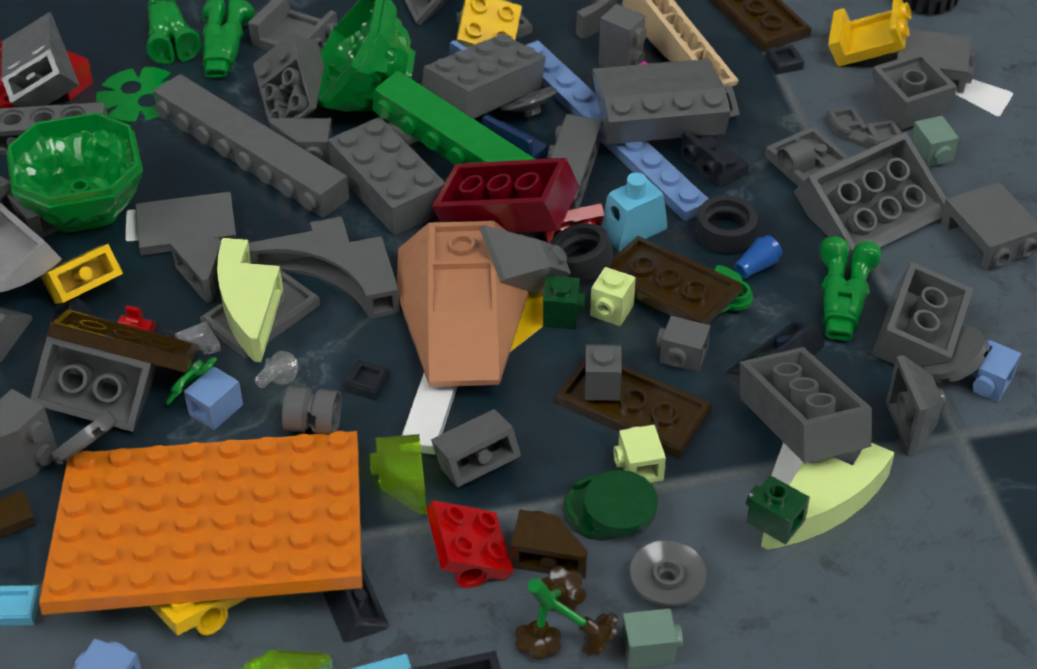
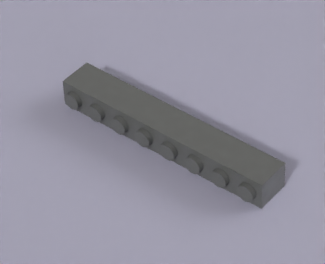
M179 74L153 90L156 103L155 110L162 119H167L181 131L189 133L197 138L200 143L216 150L222 157H227L238 164L243 170H247L260 178L265 184H270L281 191L284 196L300 203L306 210L312 211L324 218L350 199L347 175L183 75Z

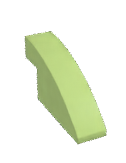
M222 238L218 253L217 272L226 319L237 342L254 362H262L283 292L280 266L252 264L248 240Z
M871 443V447L862 449L853 465L834 457L824 458L816 463H802L789 486L810 497L806 520L786 545L763 532L761 547L774 549L798 543L822 534L846 521L863 508L882 487L890 474L895 452Z

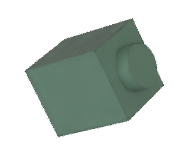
M938 116L915 121L911 140L927 167L954 162L959 137L944 117Z
M670 608L623 613L622 639L628 669L675 664L677 648L683 646V636L680 623H673Z

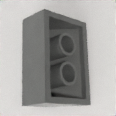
M911 261L895 288L872 355L894 365L896 357L903 355L918 366L949 363L973 288Z
M47 336L30 399L47 409L91 421L97 420L110 411L117 420V424L113 427L133 432L149 396L157 365Z

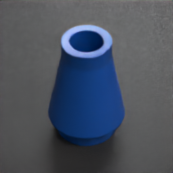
M769 235L758 237L743 256L734 263L735 271L743 279H747L749 276L777 264L782 256L781 246Z

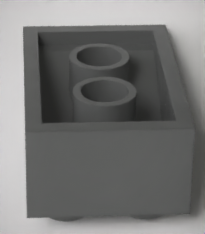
M13 389L0 399V491L34 477L53 461L50 454L57 449L45 407Z

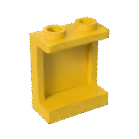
M893 0L892 10L853 21L849 20L845 8L833 11L828 46L837 66L840 67L905 50L906 37H909L908 20L911 19V10L908 3H903L902 0Z

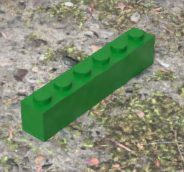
M398 70L374 89L372 108L374 112L381 118L399 127L404 133L425 144L430 150H434L449 160L453 165L535 159Z

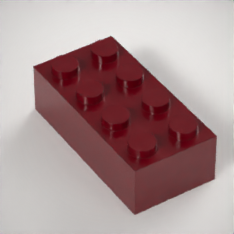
M567 158L455 164L432 208L440 222L495 221L508 232L558 231L579 189V185Z

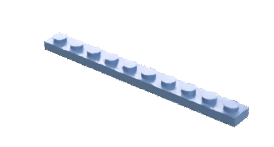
M539 41L526 45L534 48L536 52L546 57L541 84L544 88L555 87L557 92L553 96L572 115L601 119L597 95ZM602 126L601 142L633 173L644 174L662 192L665 203L684 222L697 216L699 207L708 200L698 188L647 141L606 144Z

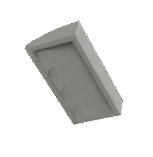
M0 203V292H4L33 281L53 268L62 259L42 238Z

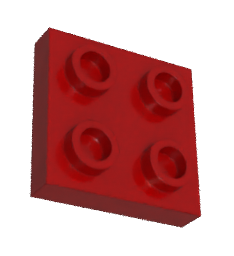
M434 500L430 503L426 513L441 570L453 572L455 582L459 587L473 588L483 584L488 578L506 581L514 571L496 512Z

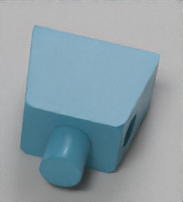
M631 173L627 177V185L611 191L607 196L601 227L608 233L611 245L618 252L624 249L637 236L647 239L667 229L664 195L642 173Z

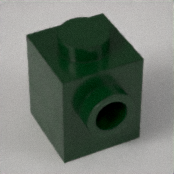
M546 275L543 296V327L576 330L578 312H584L586 292H580V278Z
M770 475L761 487L758 485L754 486L747 497L746 505L749 506L747 523L786 545L805 522L810 497Z

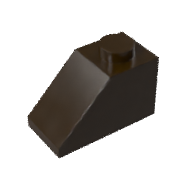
M520 509L511 542L512 567L550 574L552 568L563 566L568 572L572 570L578 571L582 575L583 580H586L588 551L557 515L547 514L542 511Z

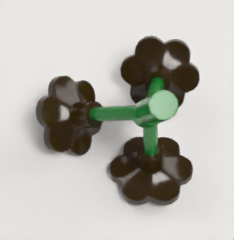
M556 566L551 569L549 576L541 580L534 578L528 583L529 592L540 603L538 619L532 621L529 625H520L516 628L515 636L517 639L515 647L521 653H528L535 660H543L548 655L560 653L562 647L560 643L561 633L555 627H548L549 624L546 621L547 611L557 610L578 624L579 630L585 633L583 653L587 656L592 654L598 656L604 651L607 643L611 642L616 635L617 629L615 625L618 621V616L613 612L609 614L602 613L594 621L588 616L583 618L575 613L576 605L583 603L587 597L586 590L582 587L583 577L578 571L572 570L568 572L563 566Z

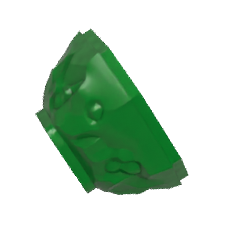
M359 0L333 28L320 52L324 63V70L317 101L318 107L344 112H369L373 108L374 89L395 71L398 70L407 77H412L416 52L410 48L411 40L408 30L402 26V22L397 18V8L391 0Z
M97 112L35 122L8 145V151L6 152L12 194L22 207L39 214L41 218L54 224L62 232H76L104 227L114 223L118 215L129 204L136 193L143 173L135 131L131 130L130 125Z

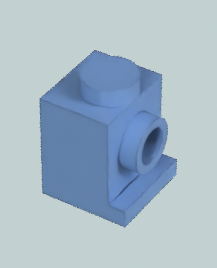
M988 340L990 348L989 352L986 351L984 354L986 359L971 374L976 377L972 391L995 402H999L1015 376L1022 353Z

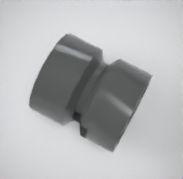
M289 386L285 393L282 410L284 431L306 433L311 428L314 434L327 435L338 431L342 407L340 391L318 389L316 393H313L311 388Z

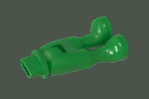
M149 0L147 9L150 27L148 34L150 37L146 44L149 57L164 65L172 64L175 59L173 46L170 38L175 40L178 58L184 62L192 59L201 48V40L199 34L192 28H189V25L185 22L175 0Z
M209 0L203 6L202 18L206 25L202 33L204 37L202 65L205 68L204 74L206 77L224 78L227 76V72L232 69L238 53L240 39L243 35L242 28L249 27L248 22L255 16L253 6L247 1L229 0L228 17L224 0Z
M830 236L821 242L819 250L820 258L828 271V275L821 284L824 291L823 325L826 327L825 335L828 338L850 341L853 338V332L858 329V320L863 310L865 298L870 293L866 279L868 274L879 266L882 259V250L880 246L870 241L858 243L852 252L850 280L846 281L844 273L849 256L848 242L843 238Z

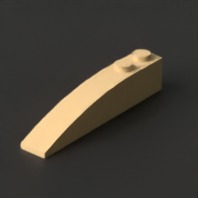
M623 0V7L646 16V37L670 62L710 59L724 87L738 84L739 80L674 0Z

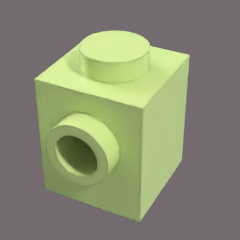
M604 267L591 288L590 316L621 326L634 305L636 277Z
M655 425L619 430V444L613 448L617 468L622 467L625 471H633L645 477L650 483L664 481L666 457Z

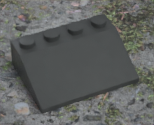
M710 59L592 69L606 144L682 138L683 133L687 131L691 132L694 136L726 134L731 111L725 87Z
M907 132L809 176L793 191L808 217L828 237L837 236L848 242L850 257H852L853 249L858 243L870 241L882 248L941 219L945 200L947 199Z

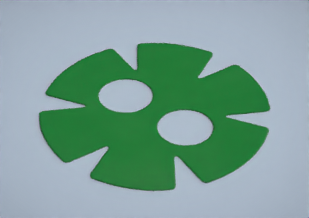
M143 67L138 78L134 69L121 71L108 78L102 84V86L115 91L97 92L96 102H104L106 109L118 106L108 115V117L116 120L136 122L140 111H142L146 120L158 118L160 116L155 110V105L151 107L140 106L138 99L143 95H154L153 90L168 82L161 81L170 72L154 67ZM136 81L141 84V89L136 93L126 94L121 91V86L126 82Z

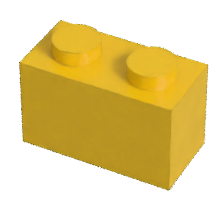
M106 244L48 270L41 275V278L54 303L58 304L91 290L123 274L109 244Z

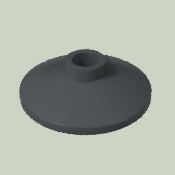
M551 87L530 92L500 106V110L523 112L524 117L536 115L541 112L540 105L547 102L557 92L556 88Z
M662 540L647 544L634 555L630 565V579L635 590L649 602L661 606H680L691 602L701 594L707 580V568L702 557L690 546L677 541Z

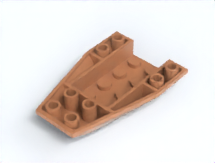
M495 221L428 223L398 248L397 286L399 302L429 387L500 384L529 291L500 282L480 232V228L483 225L507 231Z

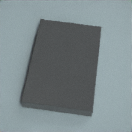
M230 191L136 204L138 240L141 255L171 252V243L203 228H206L214 238L218 237L221 241L222 238L237 239Z
M281 269L283 292L268 342L320 306L319 296ZM222 303L200 317L201 325L245 359L249 357L232 333Z

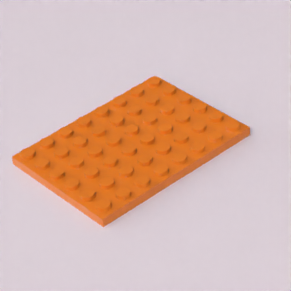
M336 431L330 435L300 434L287 437H263L260 439L226 440L210 443L193 442L184 445H156L146 448H119L116 450L81 451L75 453L67 460L39 601L42 615L362 588L357 431Z

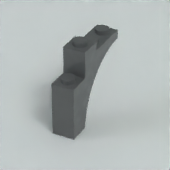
M342 216L310 222L311 231L249 243L252 264L280 266V269L285 273L305 274L329 281L355 298L362 306L368 319L400 313L399 290L382 236L349 242Z

